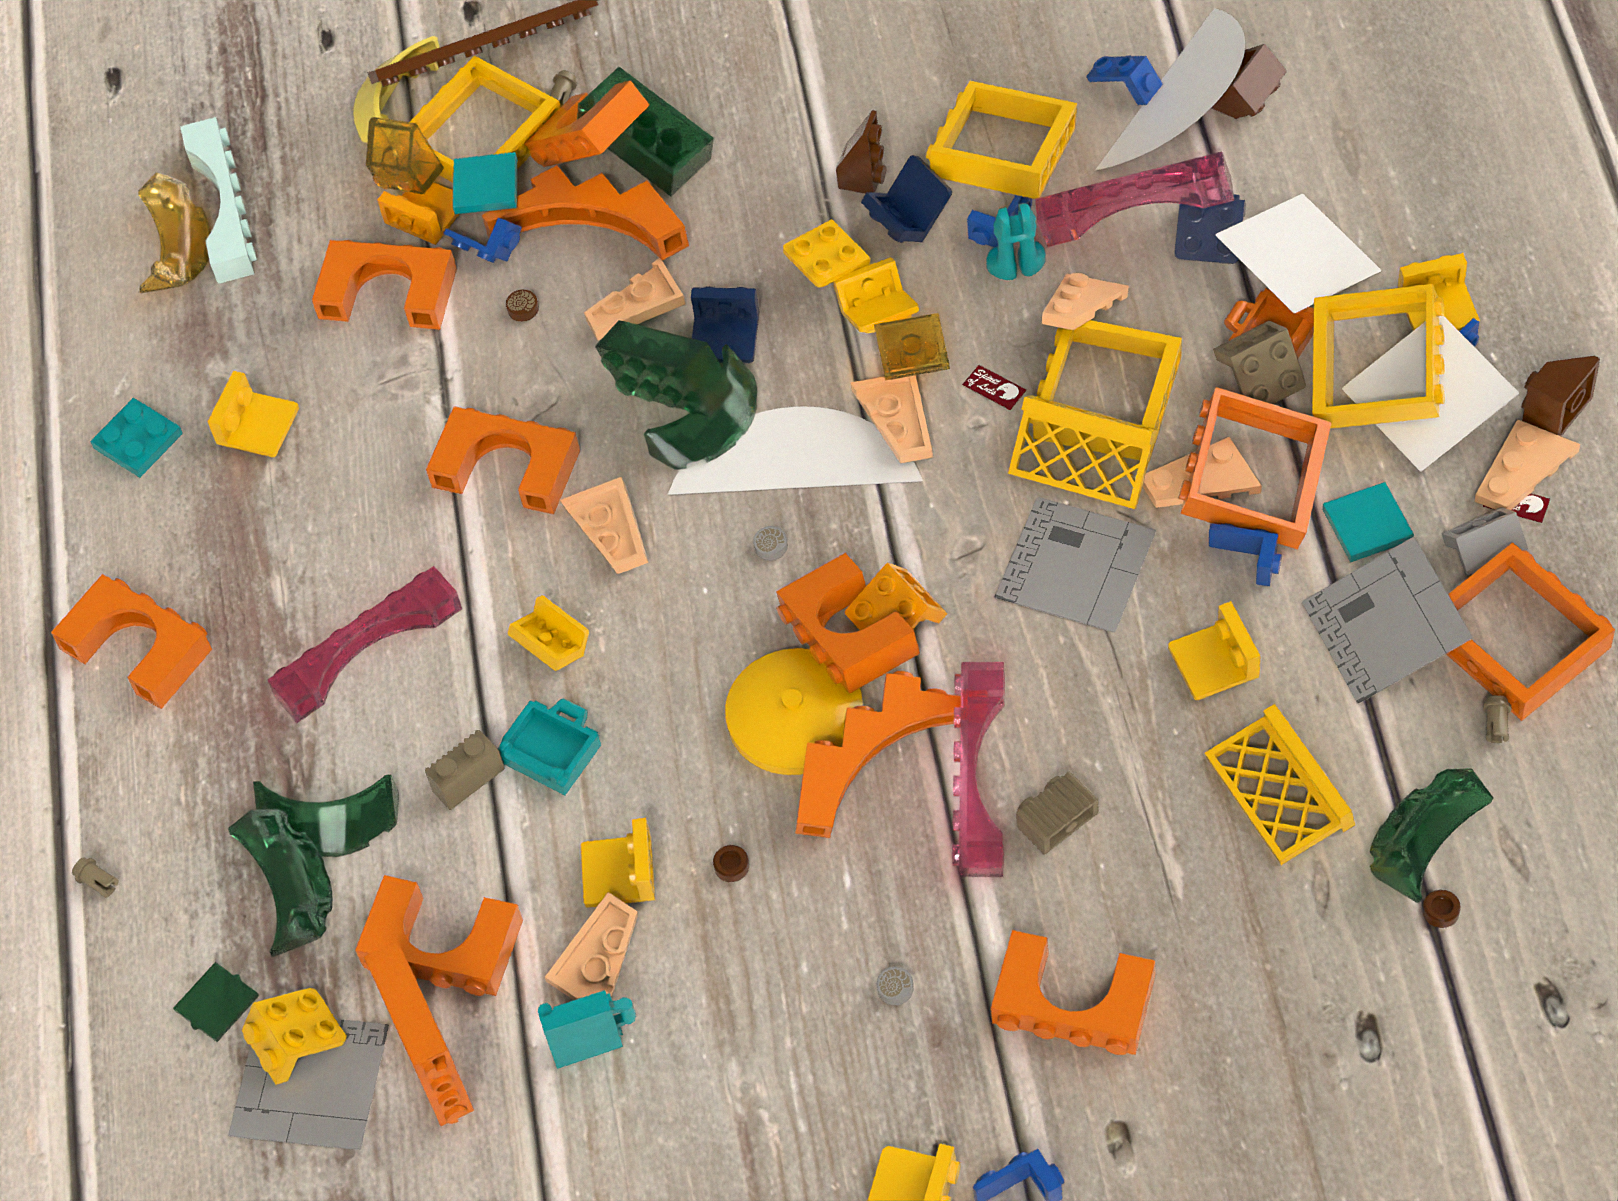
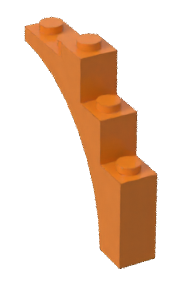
M558 165L530 179L532 189L517 196V208L493 210L481 215L489 238L499 217L521 226L520 233L539 227L562 224L592 225L612 229L631 236L644 244L661 260L689 247L684 224L647 180L619 194L603 173L574 186Z
M896 671L893 674L886 673L881 712L874 711L873 708L863 705L847 708L841 747H837L834 743L825 740L807 743L795 834L830 838L836 812L847 788L860 770L880 751L905 736L930 727L956 723L985 724L989 699H981V696L974 693H963L960 696L947 694L944 690L936 688L920 691L921 677H914L912 673L906 671Z

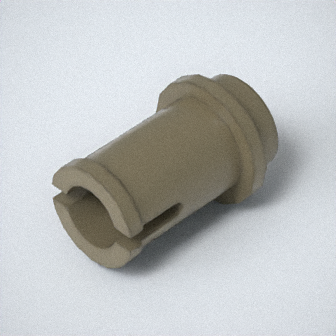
M562 70L554 76V86L550 94L551 97L559 100L560 107L568 101L571 91L577 86L575 75L566 70Z
M1490 696L1483 705V711L1487 713L1486 740L1491 743H1502L1503 737V741L1507 742L1509 740L1508 713L1511 712V704L1508 703V699L1504 696Z
M83 857L79 859L72 869V875L75 876L77 883L87 884L105 898L109 897L116 889L110 884L118 885V878L98 867L93 858L86 859Z

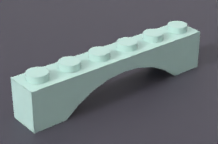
M216 117L180 126L185 150L192 168L205 175L215 184L220 192L219 215L212 232L205 241L210 264L217 283L220 284L253 275L252 262L256 261L257 257L252 242L247 243L246 239L252 236L247 219L242 220L241 215L246 214L242 196H236V192L241 191L237 174H231V169L236 168L231 150L226 151V146L231 145L226 128L220 129Z

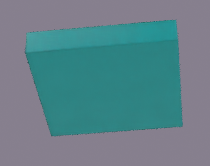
M515 152L454 159L453 210L455 214L517 208V156Z
M1386 482L1323 503L1322 510L1350 563L1394 548L1414 537L1413 531Z

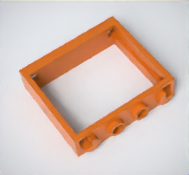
M1215 387L1210 400L1204 399L1200 408L1199 417L1204 418L1202 426L1197 425L1193 436L1192 444L1197 445L1196 453H1190L1185 471L1190 473L1189 481H1183L1178 499L1184 500L1180 514L1214 524H1231L1238 528L1250 530L1263 529L1270 533L1278 534V544L1298 549L1307 533L1332 422ZM1217 416L1308 444L1290 522L1198 494Z
M1512 542L1448 594L1457 611L1510 569L1590 638L1529 688H1526L1472 639L1446 653V655L1490 694L1506 697L1508 703L1511 704V712L1523 721L1608 651L1612 646L1615 629L1606 617L1596 614L1589 608L1580 595L1572 593L1562 585L1554 573L1547 572L1536 563L1534 557L1528 551L1521 550Z
M396 941L364 956V959L440 1126L447 1123L459 1122L458 1118L474 1111L473 1106L399 942Z

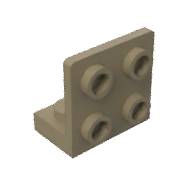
M1267 321L1213 349L1217 361L1232 368L1241 395L1274 404L1306 387L1288 329L1272 321Z

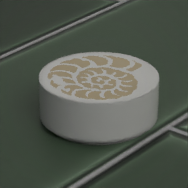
M775 526L761 528L753 539L756 554L764 560H777L786 553L788 548L785 532Z
M890 967L880 973L877 978V991L882 1001L890 1005H901L911 998L914 986L913 979L907 970L901 967Z

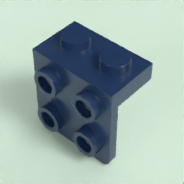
M912 155L906 161L887 194L866 192L861 203L869 210V216L888 230L887 233L893 240L900 243L904 241L923 242L950 199L952 190L919 156Z
M1189 191L1188 195H1180L1174 252L1176 258L1179 260L1236 264L1239 258L1216 234L1243 222V217H1245L1246 213L1245 200H1240V195L1222 193L1220 198L1208 197V193L1203 191Z
M692 287L691 303L694 323L690 348L691 361L694 363H752L755 358L760 313L756 288Z

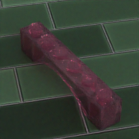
M1218 152L1036 198V216L1046 245L1050 247L1078 240L1099 221L1132 207L1155 203H1176L1206 208L1234 201L1232 178L1223 152Z
M435 566L417 574L411 582L398 591L388 594L383 601L370 610L363 611L357 619L345 627L334 631L322 643L306 650L300 658L288 666L278 669L272 677L267 679L274 697L296 723L300 722L325 704L328 693L340 672L365 648L399 632L421 628H436L461 611L462 606L457 591Z
M961 662V674H955L954 691L955 695H961V707H954V728L960 729V741H954V763H960V775L953 776V796L960 797V810H953V831H959V844H953L952 863L953 866H959L961 877H1004L1003 833L991 820L981 801L976 778L978 754L983 738L994 718L1005 707L1004 662Z

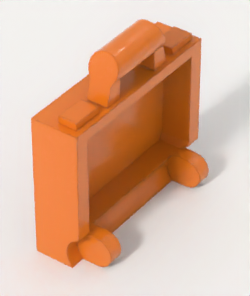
M1267 288L1264 292L1261 291L1255 303L1241 300L1235 303L1224 320L1225 326L1234 332L1228 341L1267 321H1272L1288 329L1298 359L1314 334V308L1307 307L1297 313H1293ZM1245 312L1249 313L1242 324L1238 323Z

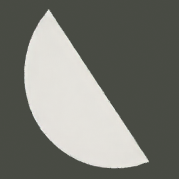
M1216 8L1212 10L1162 78L1161 82L1163 85L1147 105H1142L1095 171L1125 163L1160 147L1199 120L1221 98L1234 80L1245 52L1243 29L1233 16Z
M795 406L763 411L740 419L716 432L703 442L682 465L673 480L668 495L921 482L923 479L914 461L906 463L898 461L873 423L858 416L834 409Z

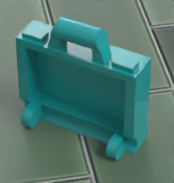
M560 699L550 709H547L546 705L536 700L534 702L530 700L503 736L498 750L504 765L566 796L601 747L599 734L587 726L584 728L588 711L567 699ZM562 712L576 719V721L572 722L560 716V713Z
M605 990L555 1006L553 1009L548 1003H543L538 1007L540 1022L557 1069L623 1047L620 1038L623 1035L621 1026L632 1024L636 1019L634 1006L629 998L622 997L619 1000L612 1001L610 993L606 994Z

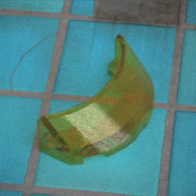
M158 172L138 190V196L148 208L156 224L161 247L160 260L151 266V275L139 286L140 293L184 286L199 275L209 260L205 241L211 231L203 208L194 205L189 197L191 190L183 181Z

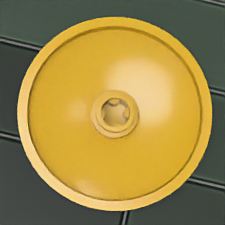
M793 648L769 653L749 664L737 676L729 690L725 705V718L729 736L739 753L753 765L776 774L801 775L803 774L807 743L825 740L834 743L837 747L842 746L847 708L863 705L860 688L849 694L841 683L836 685L827 672V666L824 663L819 665L813 658L810 649Z

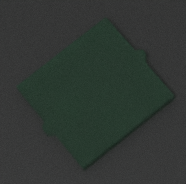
M215 962L173 1009L191 1023L193 1030L199 1029L218 1042L259 997V994L242 982L239 974L233 975Z

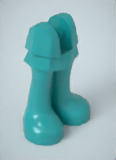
M1018 204V215L1009 216L1006 207L999 208L993 224V232L997 237L998 247L992 248L986 257L987 270L997 278L1013 280L1017 277V264L1013 243L1016 242L1020 243L1017 258L1020 271L1024 276L1030 277L1035 275L1046 262L1044 247L1034 240L1036 216L1028 204Z

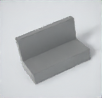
M1503 507L1441 533L1445 546L1457 550L1464 573L1467 576L1474 574L1512 542L1521 550H1528L1517 513Z

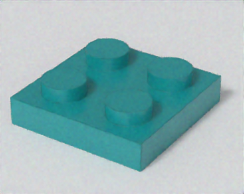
M133 397L90 442L93 449L141 478L183 432L179 425Z

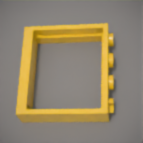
M474 55L447 84L440 88L439 92L428 104L422 106L419 113L408 124L403 126V129L397 134V139L403 156L453 183L454 160L426 146L424 143L482 85L532 112L531 116L494 153L515 152L518 169L531 156L530 150L525 143L561 108L560 102Z
M969 81L965 90L959 92L954 109H949L944 127H939L935 143L930 144L927 149L926 158L930 161V168L941 179L1039 200L1075 130L1077 103ZM972 111L1051 127L1031 166L952 149Z
M1433 284L1314 298L1313 417L1332 422L1330 429L1439 417V404H1444L1445 402L1443 384H1439V375L1445 373L1444 358L1442 354H1439V345H1444L1445 343L1444 329L1442 325H1439V316H1444L1445 310L1443 297L1438 298ZM1426 310V396L1333 406L1334 321Z
M1092 320L1075 330L1058 327L1054 340L1056 350L1054 354L1050 353L1048 355L1046 363L1048 375L1046 380H1040L1037 397L1053 401L1072 341L1160 358L1162 360L1141 424L1160 430L1182 358V338ZM1030 419V423L1033 424V439L1039 440L1049 434L1042 421ZM1051 424L1054 430L1061 427L1058 425ZM1066 428L1056 434L1062 445L1073 447L1080 443L1079 438L1072 429ZM1082 432V434L1084 435L1085 439H1087V438H1089L1090 436H1092V435H1090V434H1087V433H1083V432ZM1097 437L1088 443L1092 451L1105 454L1112 452L1105 438ZM1052 438L1045 440L1046 442L1054 443ZM1114 441L1117 448L1124 445L1123 443ZM1155 443L1153 444V447H1152V451H1151V455H1150V458H1149V462H1150V459H1151V456H1152V453H1153V449H1154ZM1129 446L1120 451L1122 457L1140 461L1143 449Z

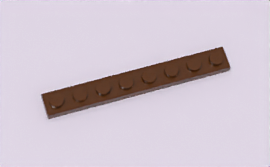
M575 0L373 70L367 74L371 84L381 81L382 87L399 82L398 75L409 72L410 77L428 72L426 65L436 62L439 68L456 62L454 56L464 52L465 57L468 58L482 53L481 46L491 43L492 47L496 48L510 43L509 36L519 34L520 39L536 34V27L546 24L548 30L564 24L563 18L569 15H573L574 20L591 15L590 8L599 4L597 0Z

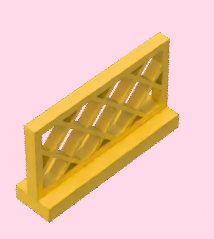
M1033 395L1024 397L1021 408L1024 411L1008 474L1128 508H1137L1152 447L1156 443L1159 430ZM1031 418L1042 421L1049 434L1035 442L1028 432ZM1051 424L1058 425L1061 427L1054 430ZM1069 428L1075 431L1080 443L1065 451L1056 434ZM1082 432H1083V433L1090 434V435H1092V436H1090L1089 438L1085 439V437H1084V435L1082 434ZM1097 437H1101L1107 440L1112 452L1097 460L1088 443ZM1052 438L1060 455L1045 462L1037 445ZM1025 439H1026L1027 442H1028V444H1029V446H1027V447H1025V448L1023 449L1024 443H1025ZM1114 441L1123 443L1124 445L1117 448ZM1083 446L1092 463L1077 472L1068 454ZM1129 446L1143 449L1140 463L1129 469L1120 451ZM1032 449L1041 465L1031 472L1018 468L1021 455ZM1115 455L1124 472L1109 480L1100 463ZM1061 458L1064 459L1072 473L1071 476L1064 480L1055 479L1048 467ZM1095 466L1104 484L1096 489H1090L1085 486L1080 475ZM1138 469L1136 478H1134L1131 472ZM1044 470L1046 476L1037 473ZM1126 475L1133 486L1130 500L1119 497L1111 485ZM1075 478L1078 485L1069 483V481ZM1107 487L1110 494L1101 492L1100 490Z
M1273 704L1263 710L1264 716L1211 748L1205 752V756L1278 862L1283 865L1339 829L1344 833L1355 826L1352 810L1276 704ZM1261 730L1266 732L1269 737L1267 750L1248 747L1250 738ZM1274 745L1276 746L1278 751H1273ZM1227 751L1240 753L1237 768L1222 766L1217 757ZM1246 754L1265 757L1261 772L1243 769ZM1271 758L1286 760L1288 763L1286 776L1267 773ZM1293 772L1298 778H1292ZM1229 775H1235L1234 781H1232ZM1241 777L1259 780L1256 795L1239 791L1238 786ZM1265 781L1284 784L1280 799L1262 796ZM1290 785L1305 787L1308 791L1305 803L1286 800ZM1312 798L1318 806L1311 805ZM1248 802H1254L1252 808L1250 807ZM1259 804L1278 806L1275 822L1259 820L1257 817ZM1284 808L1303 811L1300 826L1281 824ZM1309 812L1324 814L1330 822L1319 830L1305 828ZM1266 828L1273 830L1272 835L1269 834ZM1278 831L1297 834L1296 843L1282 852L1276 844Z

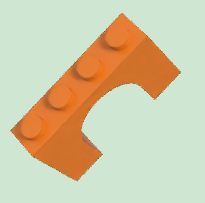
M631 81L615 84L596 104L586 92L574 95L525 145L530 150L533 160L543 167L602 154L649 106V103Z
M330 240L312 298L318 319L349 322L360 288L374 277L384 274H397L411 281L404 305L409 326L440 330L457 271L452 250L439 247L423 248L411 245H387L378 242L362 243L351 240Z
M454 406L426 468L431 487L463 494L472 470L482 456L499 448H516L524 451L531 457L518 488L523 508L554 514L580 453L576 432H571L563 427L543 426L534 421L515 420L502 414H487L474 408L464 409Z
M844 553L776 591L780 603L776 609L784 624L791 623L800 643H807L810 646L809 649L815 661L819 665L824 663L827 666L826 669L831 680L836 685L841 683L850 694L919 655L920 651L914 630L897 611L869 627L853 633H836L824 628L833 615L848 607L866 587L863 572Z
M102 574L53 629L51 634L61 651L86 664L102 644L115 632L131 626H143L156 632L154 645L127 678L136 695L162 709L212 650L206 637L208 634L196 622L189 624L182 620L181 616L173 609L159 607L147 594L133 592L121 579L116 578L112 580Z
M384 875L355 949L362 966L369 970L364 956L398 941L416 980L417 978L428 980L441 988H450V986L463 988L466 992L476 996H483L484 994L496 996L523 922L518 904L484 897L472 931L462 944L447 952L427 953L417 949L410 943L411 931L424 899L418 883Z
M1012 930L991 1005L992 1023L1007 1031H1017L1020 1029L1033 1032L1036 1036L1043 1039H1053L1056 1037L1069 1040L1072 1044L1079 1047L1093 1045L1105 1048L1108 1052L1116 1055H1125L1126 1053L1136 1055L1155 980V960L1119 953L1112 984L1106 997L1090 1009L1067 1011L1051 1004L1040 990L1049 954L1048 938Z

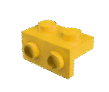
M541 595L536 598L532 613L509 625L507 635L554 671H558L584 656L589 630L545 596Z

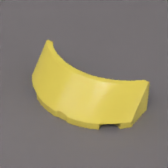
M431 36L415 43L388 59L376 69L440 48L437 37ZM436 62L426 65L431 71L439 69ZM409 72L398 75L400 80L403 75L410 77ZM369 76L365 79L357 93L353 109L354 123L362 142L390 149L395 141V132L388 127V115L381 114L380 112L399 82L382 87L381 81L371 84Z

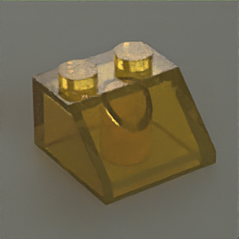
M372 117L369 120L366 166L372 174L375 184L383 189L388 188L406 193L425 194L444 167L417 123Z
M938 313L874 324L876 346L885 381L950 369Z

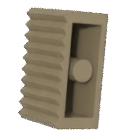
M475 730V734H470L469 738H464V743L459 742L458 747H453V751H448L447 755H442V759H437L436 763H431L430 768L426 767L425 773L432 792L449 810H452L505 768L497 747L480 730Z
M1069 771L1064 776L1052 778L1046 784L1043 792H1040L1034 798L1032 796L1026 798L1019 805L1016 812L1017 827L1045 855L1099 813L1098 799Z

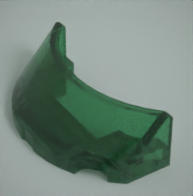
M727 344L721 349L723 366L718 370L720 377L709 396L684 417L660 427L647 429L644 433L649 455L674 470L686 469L688 463L702 459L709 462L723 455L736 445V442L742 435H745L753 422L757 410L758 390L755 376Z
M1472 768L1443 770L1435 775L1430 785L1423 789L1416 788L1391 811L1386 821L1377 831L1370 848V854L1374 857V862L1370 865V869L1378 880L1416 903L1422 900L1421 888L1423 877L1436 851L1463 822L1489 805L1494 799Z
M391 774L384 775L375 784L357 794L327 802H304L289 799L271 791L261 781H253L259 830L266 838H270L281 845L285 851L310 858L331 856L334 858L349 855L369 847V841L384 831L389 833L397 825L399 792Z
M278 808L250 810L232 824L228 831L253 856L271 888L275 902L277 924L274 942L269 952L271 957H275L316 941L323 936L327 929L325 926L327 914L332 911L331 881L325 869L324 860L317 847L305 831L298 833L288 823L287 814Z

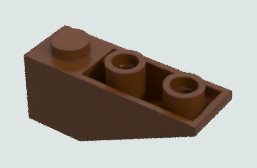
M872 110L845 144L836 167L838 189L866 194V192L875 193L878 184H883L886 176V166L882 165L884 146L880 145L882 125L878 124L877 111Z

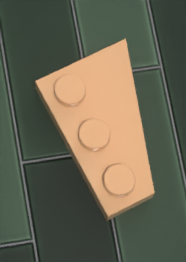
M660 258L652 263L653 268L644 275L638 273L629 279L631 284L622 291L611 292L584 312L586 321L597 340L685 305L682 292Z
M1082 273L1066 274L1043 311L1042 324L1075 330L1093 319L1095 311L1099 309L1108 310L1112 307L1115 299L1120 301L1126 299L1129 286L1092 279Z
M915 371L850 383L852 392L900 463L933 458Z
M1517 419L1475 495V502L1495 510L1501 507L1512 510L1532 493L1535 486L1545 477L1553 475L1558 470L1560 464L1567 458L1571 459L1579 452L1580 444Z
M1230 437L1209 446L1198 494L1207 497L1218 496V499L1231 498L1233 493L1247 491L1249 495L1261 493V484ZM1189 455L1145 474L1142 487L1156 508L1183 504L1184 500L1178 499L1183 481H1189L1190 473L1185 471Z
M622 477L560 500L567 512L617 574L649 563Z
M608 892L545 976L546 982L573 1000L605 990L606 994L610 993L612 998L638 917L637 911Z

